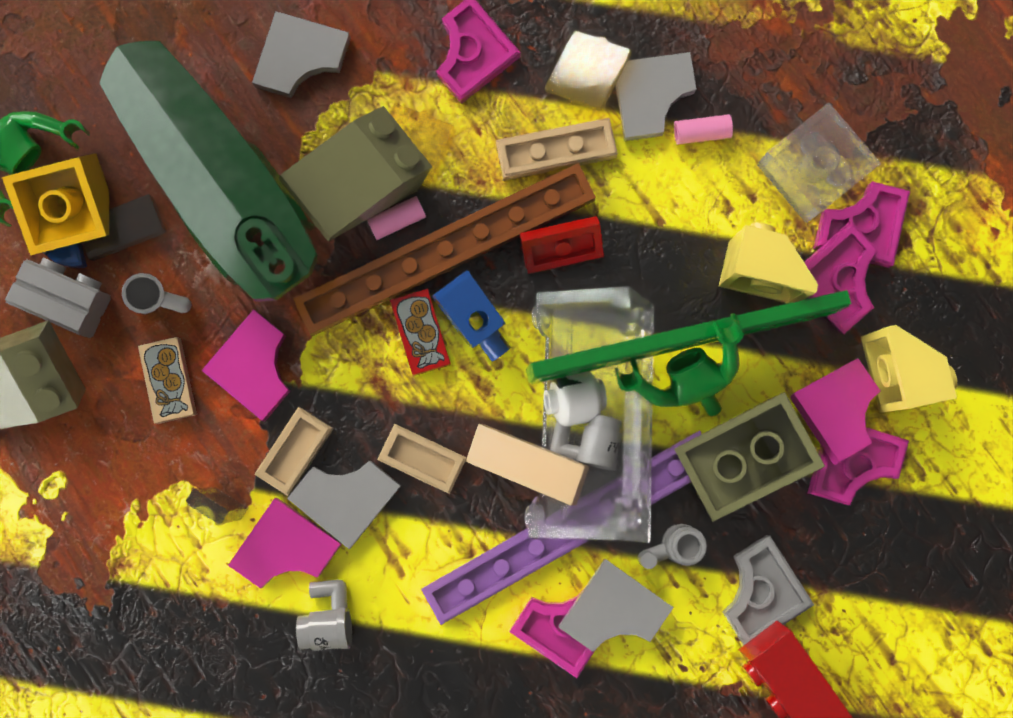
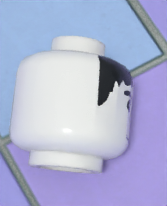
M590 371L552 380L550 390L544 391L546 412L548 415L554 414L555 419L562 426L588 423L596 415H600L602 410L606 409L607 395L603 381L596 379Z

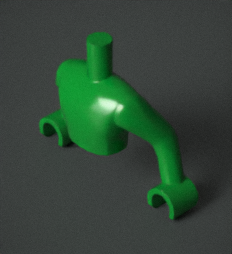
M19 111L9 113L0 119V170L9 175L29 170L38 160L42 149L28 132L29 128L40 129L61 136L65 142L75 149H78L79 146L72 141V134L75 131L81 130L90 136V132L79 121L73 119L61 122L38 112ZM0 189V223L11 227L12 225L5 221L4 213L10 208L13 209V206Z
M734 313L730 314L733 324L726 329L720 328L716 321L713 322L718 340L722 344V362L717 363L702 348H691L671 358L667 363L666 370L670 378V386L659 389L641 376L638 362L631 360L633 372L622 374L619 372L618 367L614 369L619 388L626 392L636 391L651 404L659 407H680L700 402L709 416L718 415L722 407L715 394L722 391L733 381L740 366L737 343L743 338V330L738 317Z

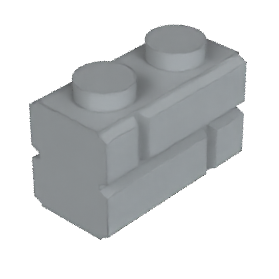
M42 258L40 264L28 259L23 261L16 276L17 280L12 284L5 298L6 303L46 321L49 320L51 323L78 335L91 338L101 321L100 317L104 314L111 299L110 295L99 291L102 283L80 273L76 280L63 275L66 267L46 258Z

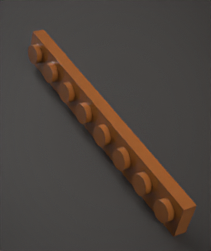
M579 163L293 300L309 334L315 336L519 238L522 232L536 230L594 202L596 196Z

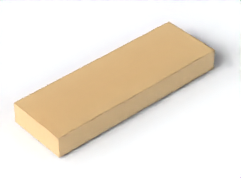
M610 117L496 140L503 181L566 169L577 163L581 166L616 159L618 155Z
M478 424L466 462L571 506L577 505L590 467L485 424Z

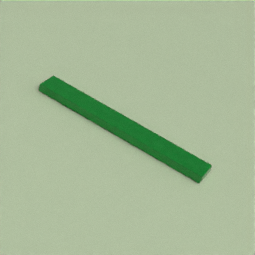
M845 290L736 316L742 327L743 335H748L834 315L849 307L851 301L848 291ZM731 317L532 362L526 368L528 381L533 385L631 362V360L645 359L718 342L713 322L716 321L720 328L726 329L732 326L733 320Z

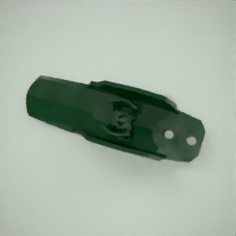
M138 41L117 46L104 68L100 85L149 170L174 205L175 210L195 241L220 273L232 284H238L255 301L278 300L308 278L313 272L318 254L304 226L311 231L315 228L314 223L279 180L280 175L259 148L242 137L217 104L160 41ZM257 233H262L261 240L265 243L261 247L255 242H251L253 236ZM285 264L284 271L275 275V268Z

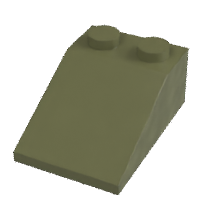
M382 106L345 126L283 172L279 180L329 242L417 192L430 172L432 165L387 109Z
M49 320L0 338V429L39 423L78 408L86 388Z
M785 392L674 448L712 521L825 467Z

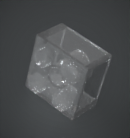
M828 102L768 150L756 165L807 224L881 163Z

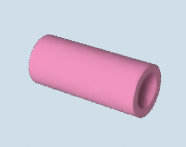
M729 114L674 122V136L677 145L732 138L733 124Z
M417 196L376 214L367 221L376 240H379L426 218V215Z

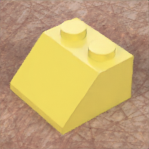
M754 222L750 226L745 225L729 241L719 287L784 303H793L815 294L818 283L786 234L775 232V227L772 225Z
M897 325L888 326L861 336L870 376L881 390L875 396L879 413L909 409L957 398L955 391L958 384L956 373L948 364L947 357Z

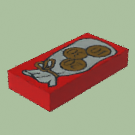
M428 289L390 300L413 377L450 366L451 363Z

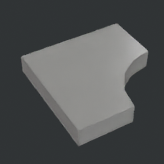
M275 11L252 84L255 88L292 98L297 87L310 76L322 72L340 73L351 39L349 32Z
M690 52L615 62L613 64L624 141L663 136L665 116L669 108L680 98L695 93L696 84Z
M368 461L359 470L345 475L328 474L316 467H312L287 499L345 547L351 549L399 490L401 485L372 461Z
M765 535L734 555L739 569V588L733 602L722 613L743 646L778 620L784 625L814 606V603L770 535Z
M604 559L558 626L594 652L605 640L618 635H636L651 642L674 607Z

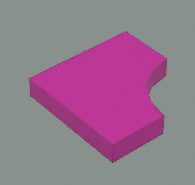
M464 0L442 18V24L450 38V48L446 60L436 72L439 79L462 104L519 59L520 51L476 0Z
M871 182L867 185L862 198L855 205L842 210L825 209L821 213L813 249L818 250L847 223L853 222L879 251L870 263L887 268L894 266L910 191Z
M853 222L847 223L804 261L818 283L817 292L809 296V298L845 290L848 291L851 301L849 307L834 315L826 316L842 334H845L875 308L867 295L865 277L869 263L879 251Z
M253 309L202 371L260 420L266 421L290 392L289 388L281 380L277 366L279 348L286 335Z
M859 358L790 396L791 401L834 466L872 444L866 430L865 413L870 401L881 390Z
M866 427L872 444L835 466L823 447L820 446L818 454L825 467L813 472L807 493L840 504L850 505L856 492L869 481L879 478L899 479L909 440Z
M274 498L228 566L260 589L274 576L286 571H303L318 578L342 543L279 498Z
M580 593L576 597L564 602H544L531 596L509 632L578 678L594 652L564 632L558 625Z

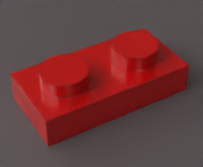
M597 216L520 233L528 274L604 257L601 226Z

